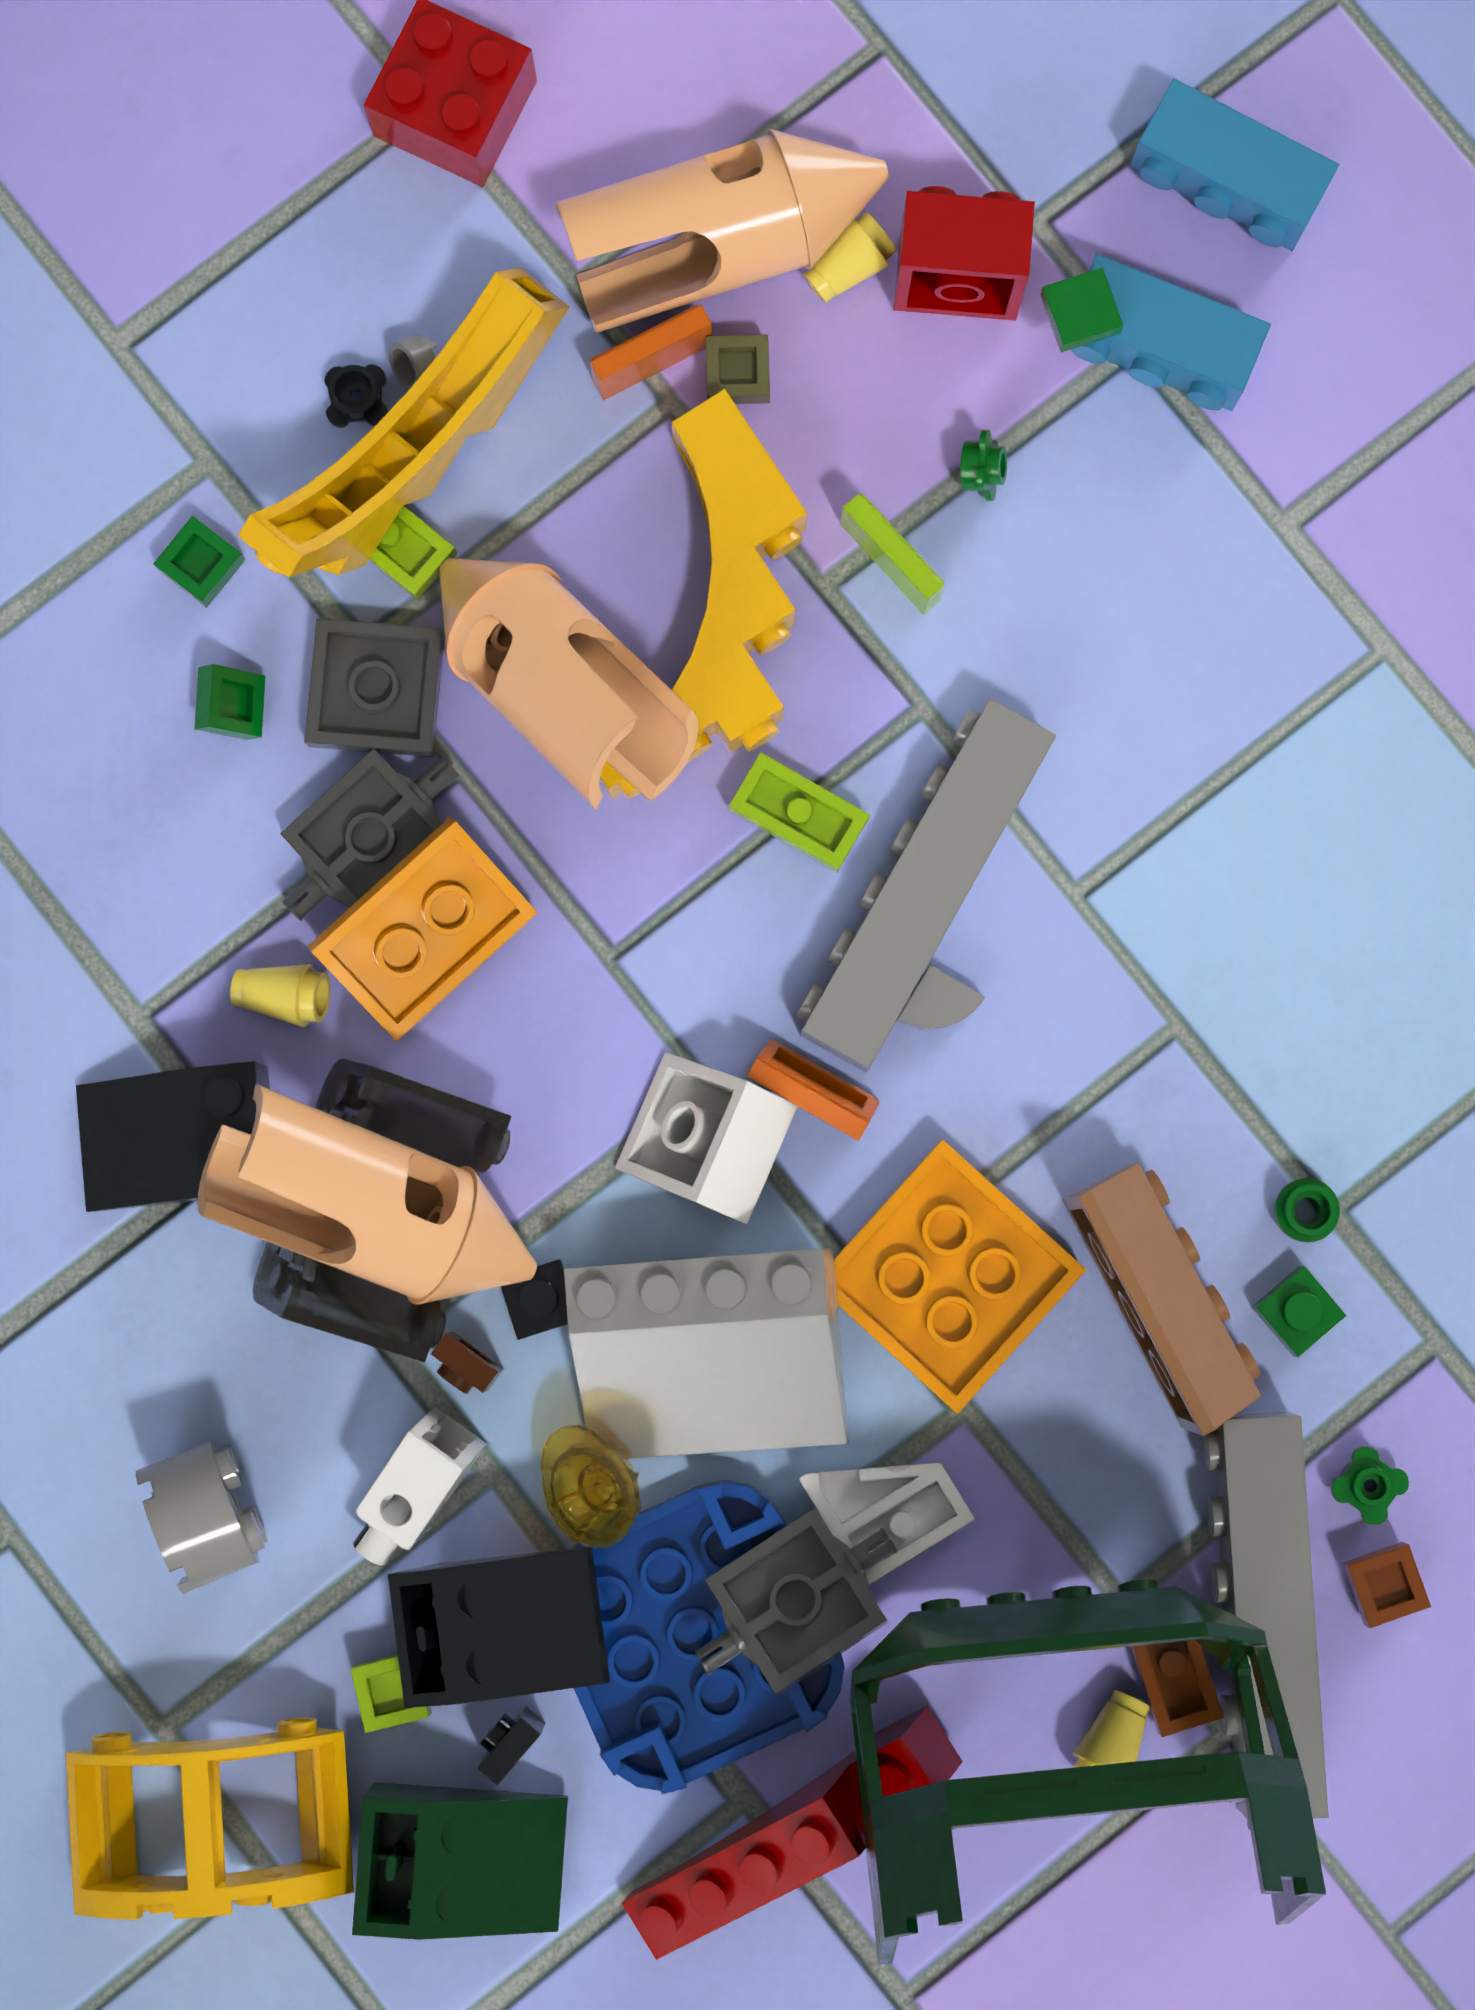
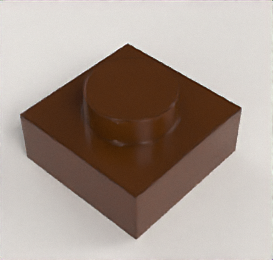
M453 1331L445 1333L431 1352L432 1356L442 1362L436 1372L465 1394H468L473 1386L482 1393L488 1391L504 1370Z

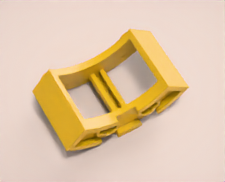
M301 1717L277 1722V1732L214 1740L132 1742L131 1732H111L92 1736L90 1748L66 1752L75 1915L106 1919L138 1920L143 1917V1911H150L151 1914L173 1912L174 1919L232 1915V1900L239 1906H259L272 1902V1908L276 1909L354 1892L345 1737L343 1730L317 1728V1718ZM295 1752L302 1861L270 1868L226 1873L219 1762ZM180 1765L187 1876L140 1875L137 1872L132 1766Z

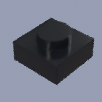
M562 1259L537 1266L534 1277L529 1281L501 1287L517 1340L568 1324Z
M527 1706L515 1720L504 1713L479 1743L487 1750V1753L483 1756L478 1769L498 1786L541 1735L545 1722Z

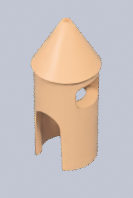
M768 129L766 136L556 202V209L560 219L563 221L576 261L684 232L668 242L576 274L593 328L596 333L803 267L810 271L887 182L889 174L884 160Z
M448 558L441 564L439 568L446 654L450 669L458 678L470 682L595 810H597L603 796L600 790V775L605 762H608L649 801L660 795L677 778L689 761L697 742L699 724L695 712L563 586L560 577L553 569L536 563Z
M255 1084L253 1100L256 1103V1116L252 1133L248 1134L222 1124L206 1160L197 1199L198 1212L201 1216L406 1295L413 1304L419 1305L529 1281L536 1273V1261L473 1168L469 1166L456 1167L261 1085Z

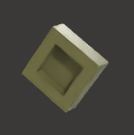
M768 334L706 336L707 398L709 399L725 389L735 404L770 403Z

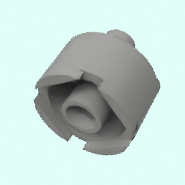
M209 1440L136 1471L138 1485L151 1481L153 1488L152 1497L142 1502L164 1561L170 1572L183 1567L187 1575L182 1577L177 1584L183 1594L259 1562L257 1551L265 1548V1543L268 1542L255 1506L242 1509L235 1488L241 1486L244 1478L230 1445L218 1450L214 1442Z

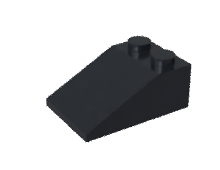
M256 1061L192 1067L76 1085L86 1212L197 1201L204 1166L221 1125L223 1124L248 1134L252 1133L256 1116V1103L253 1100L255 1084L270 1089L268 1066Z

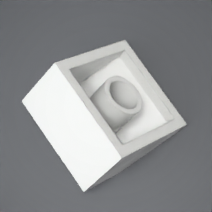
M665 1052L615 1169L747 1225L798 1106L749 1081Z

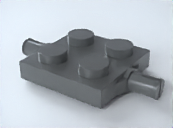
M372 749L280 833L301 856L306 871L310 875L301 886L282 901L283 904L291 910L299 921L327 895L350 908L443 823L431 800L460 775L440 756L439 760L414 782L411 778L396 772L375 749Z
M813 1508L705 1579L722 1607L725 1626L728 1629L703 1647L694 1650L698 1659L703 1662L702 1666L708 1675H711L713 1671L742 1653L758 1665L774 1693L778 1696L887 1624L886 1617L870 1594L865 1574L866 1570L898 1551L892 1540H888L889 1536L884 1528L881 1527L879 1531L849 1549L845 1543L833 1536L817 1509Z

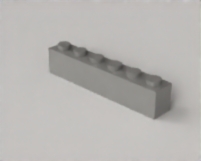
M991 698L988 700L981 715L969 709L951 741L961 747L951 768L949 769L940 763L938 764L921 794V797L931 802L919 823L910 818L906 820L890 849L891 852L900 856L888 878L878 872L876 873L859 904L860 907L866 909L869 913L857 933L847 927L845 928L829 956L828 961L838 966L826 988L814 983L796 1016L807 1021L800 1036L867 1073L1057 736L1056 734Z
M1289 1412L1235 1415L1216 1430L1203 1436L1205 1467L1207 1471H1215L1217 1497H1208L1207 1500L1208 1527L1212 1537L1219 1536L1221 1562L1212 1563L1211 1567L1213 1596L1216 1603L1224 1602V1611L1265 1631L1267 1646L1307 1785L1313 1819L1329 1818L1302 1418L1300 1415ZM1251 1668L1265 1755H1273L1253 1669ZM1228 1670L1230 1695H1221L1220 1706L1224 1718L1221 1719L1222 1730L1225 1736L1232 1735L1233 1752H1246L1233 1672ZM1245 1801L1229 1802H1237V1809L1248 1820Z

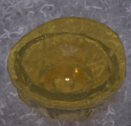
M580 1425L564 1426L551 1434L542 1450V1485L547 1508L558 1527L573 1541L592 1548H607L625 1538L635 1522L636 1515L641 1511L639 1472L634 1470L620 1449L616 1447L610 1448L607 1442L593 1430Z

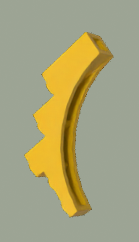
M522 268L495 272L469 314L438 356L378 424L343 457L310 483L280 502L250 514L238 537L255 550V556L261 564L276 573L286 575L288 578L317 567L338 576L365 566L402 506L431 496L467 436L488 431L495 427L570 306Z
M725 389L672 422L673 442L696 484L709 528L712 563L706 612L692 655L672 689L695 712L698 719V738L688 762L702 755L713 745L709 737L716 733L729 752L732 753L743 745L748 752L753 751L770 741L780 731L776 724L783 720L784 707L749 653L757 650L760 656L765 655L782 645L791 636L788 629L795 624L796 610L762 558L769 555L772 560H776L796 548L803 540L800 534L806 531L807 523L806 510ZM605 762L600 775V783L611 799H614L623 792L628 799L640 794L608 762Z

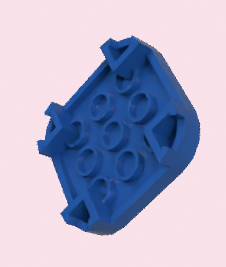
M720 1480L696 1486L585 1537L569 1548L592 1547L610 1677L609 1683L574 1688V1691L600 1747V1757L614 1776L617 1774L636 1787L661 1791V1794L687 1789V1783L803 1729L809 1732L828 1718L827 1714L841 1692L845 1669L842 1654L777 1696L758 1665L742 1653L713 1671L711 1675H708L702 1666L703 1662L698 1659L694 1650L703 1647L728 1630L725 1626L722 1607L705 1579L787 1526L784 1517L772 1500L749 1484Z

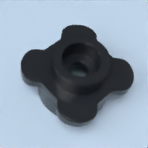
M373 364L366 367L348 365L330 369L324 379L331 400V405L326 410L328 421L337 428H344L350 422L366 421L371 426H376L388 413L387 406L382 402V387L387 381L384 371L379 366ZM353 392H361L362 398L359 401L351 400Z

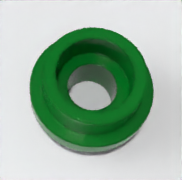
M1303 1178L1288 1183L1280 1190L1274 1204V1216L1281 1231L1289 1238L1299 1242H1316L1324 1239L1334 1230L1339 1220L1340 1206L1335 1193L1328 1185L1316 1179ZM1302 1198L1311 1200L1316 1208L1315 1217L1308 1223L1300 1221L1295 1213V1206Z

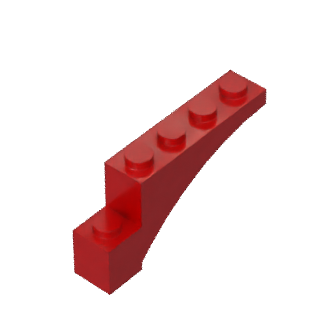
M928 1705L875 1733L883 1797L949 1780L963 1762ZM855 1750L748 1824L677 1867L633 1890L621 1904L656 1960L858 1858L862 1854L866 1846Z

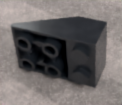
M592 1547L437 1563L388 1574L404 1708L462 1704L610 1682Z

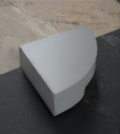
M930 965L897 1021L918 1029L947 1027L967 1018L977 1009L985 997Z

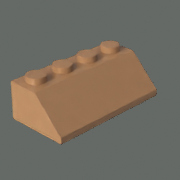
M1139 1163L1130 1164L1062 1199L1181 1428L1205 1436L1261 1397L1253 1381L1261 1377L1259 1367L1243 1342L1234 1345L1223 1322L1231 1318L1229 1310L1213 1284L1204 1288L1193 1267V1264L1200 1261L1198 1251L1183 1227L1174 1230L1163 1209L1164 1206L1170 1204V1200L1154 1170L1151 1169L1144 1173Z

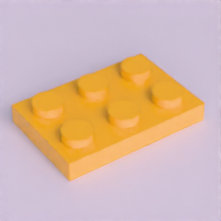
M450 816L307 947L397 1042L538 912Z

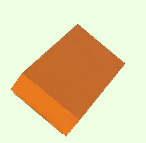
M697 304L592 358L590 365L593 382L603 401L705 349L706 336H712V323L703 306H698Z
M769 1039L746 1076L857 1141L860 1140L880 1103L877 1101L878 1098L775 1039Z

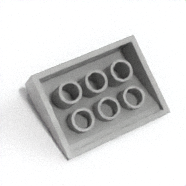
M833 1248L564 1269L568 1333L592 1461L849 1443Z

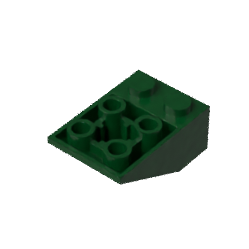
M373 1782L362 1801L352 1935L423 1940L558 1932L568 1796Z

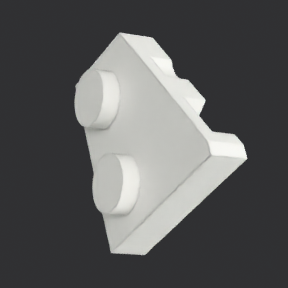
M940 1462L806 1473L799 1478L833 1536L845 1543L849 1549L879 1531L881 1527L888 1534V1540H892L898 1551L865 1571L868 1585L975 1520Z

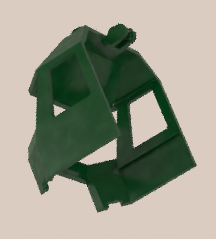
M1150 1579L1122 1583L1117 1586L1118 1592L1092 1594L1091 1587L1088 1586L1064 1587L1053 1591L1052 1598L1030 1601H1026L1024 1593L1006 1592L986 1598L987 1605L961 1607L958 1599H936L922 1603L920 1605L921 1611L910 1612L852 1671L850 1709L878 1965L893 1962L899 1937L918 1933L917 1917L938 1913L939 1926L962 1924L963 1918L952 1830L957 1828L1245 1801L1248 1814L1247 1826L1251 1832L1261 1894H1271L1276 1925L1290 1924L1325 1896L1326 1889L1308 1789L1267 1646L1265 1631L1176 1586L1158 1588L1157 1581ZM1195 1640L1220 1660L1221 1669L1232 1670L1246 1752H1227L943 1780L883 1797L870 1704L877 1702L879 1685L885 1678L931 1665ZM1251 1668L1253 1669L1273 1755H1265Z

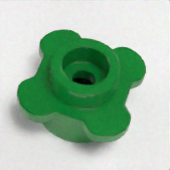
M982 430L979 440H966L963 444L960 464L963 489L965 491H983L986 501H994L996 485H1003L1005 483L1007 475L1006 449L1004 446H998L997 440L991 439L990 430Z
M1363 1446L1353 1451L1351 1455L1352 1461L1343 1468L1339 1477L1332 1480L1331 1494L1337 1502L1348 1503L1359 1510L1364 1522L1370 1525H1379L1386 1521L1388 1517L1387 1508L1396 1495H1402L1408 1490L1409 1479L1402 1469H1391L1380 1461L1378 1452L1375 1449ZM1369 1479L1375 1482V1489L1371 1492H1367L1364 1488V1483Z

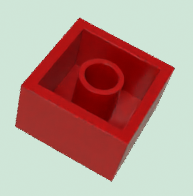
M417 0L363 105L373 136L484 187L537 82L532 49L433 2Z
M942 186L924 187L919 192L907 191L899 237L893 310L1016 321L1030 272L1035 201L1020 200L1017 195L1004 191L989 192L982 197L957 195L954 190Z

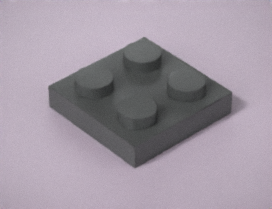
M317 618L304 743L308 747L362 752H370L372 749H375L378 753L433 757L445 640L443 629Z

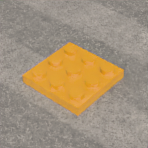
M943 1139L834 1258L838 1306L956 1414L965 1407L1087 1270Z

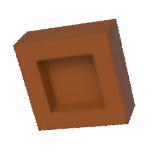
M1400 1542L1342 1563L1364 1625L1368 1628H1373L1431 1607L1410 1546L1405 1542Z

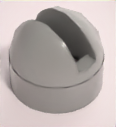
M417 334L391 344L389 348V361L392 370L399 382L408 390L436 358L432 350L438 346L436 341Z

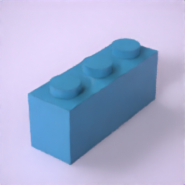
M1173 78L1138 142L1130 167L1139 171L1141 178L1149 185L1160 190L1173 189L1194 200L1197 208L1203 213L1217 219L1227 217L1248 228L1250 234L1260 243L1270 247L1283 246L1293 252L1340 164Z
M1096 254L1088 272L1103 267L1124 326L1120 334L1071 349V351L1079 358L1091 363L1103 364L1108 361L1128 369L1130 376L1142 384L1152 387H1162L1165 384L1187 393V398L1199 407L1208 410L1225 408L1233 411L1245 390L1271 323Z

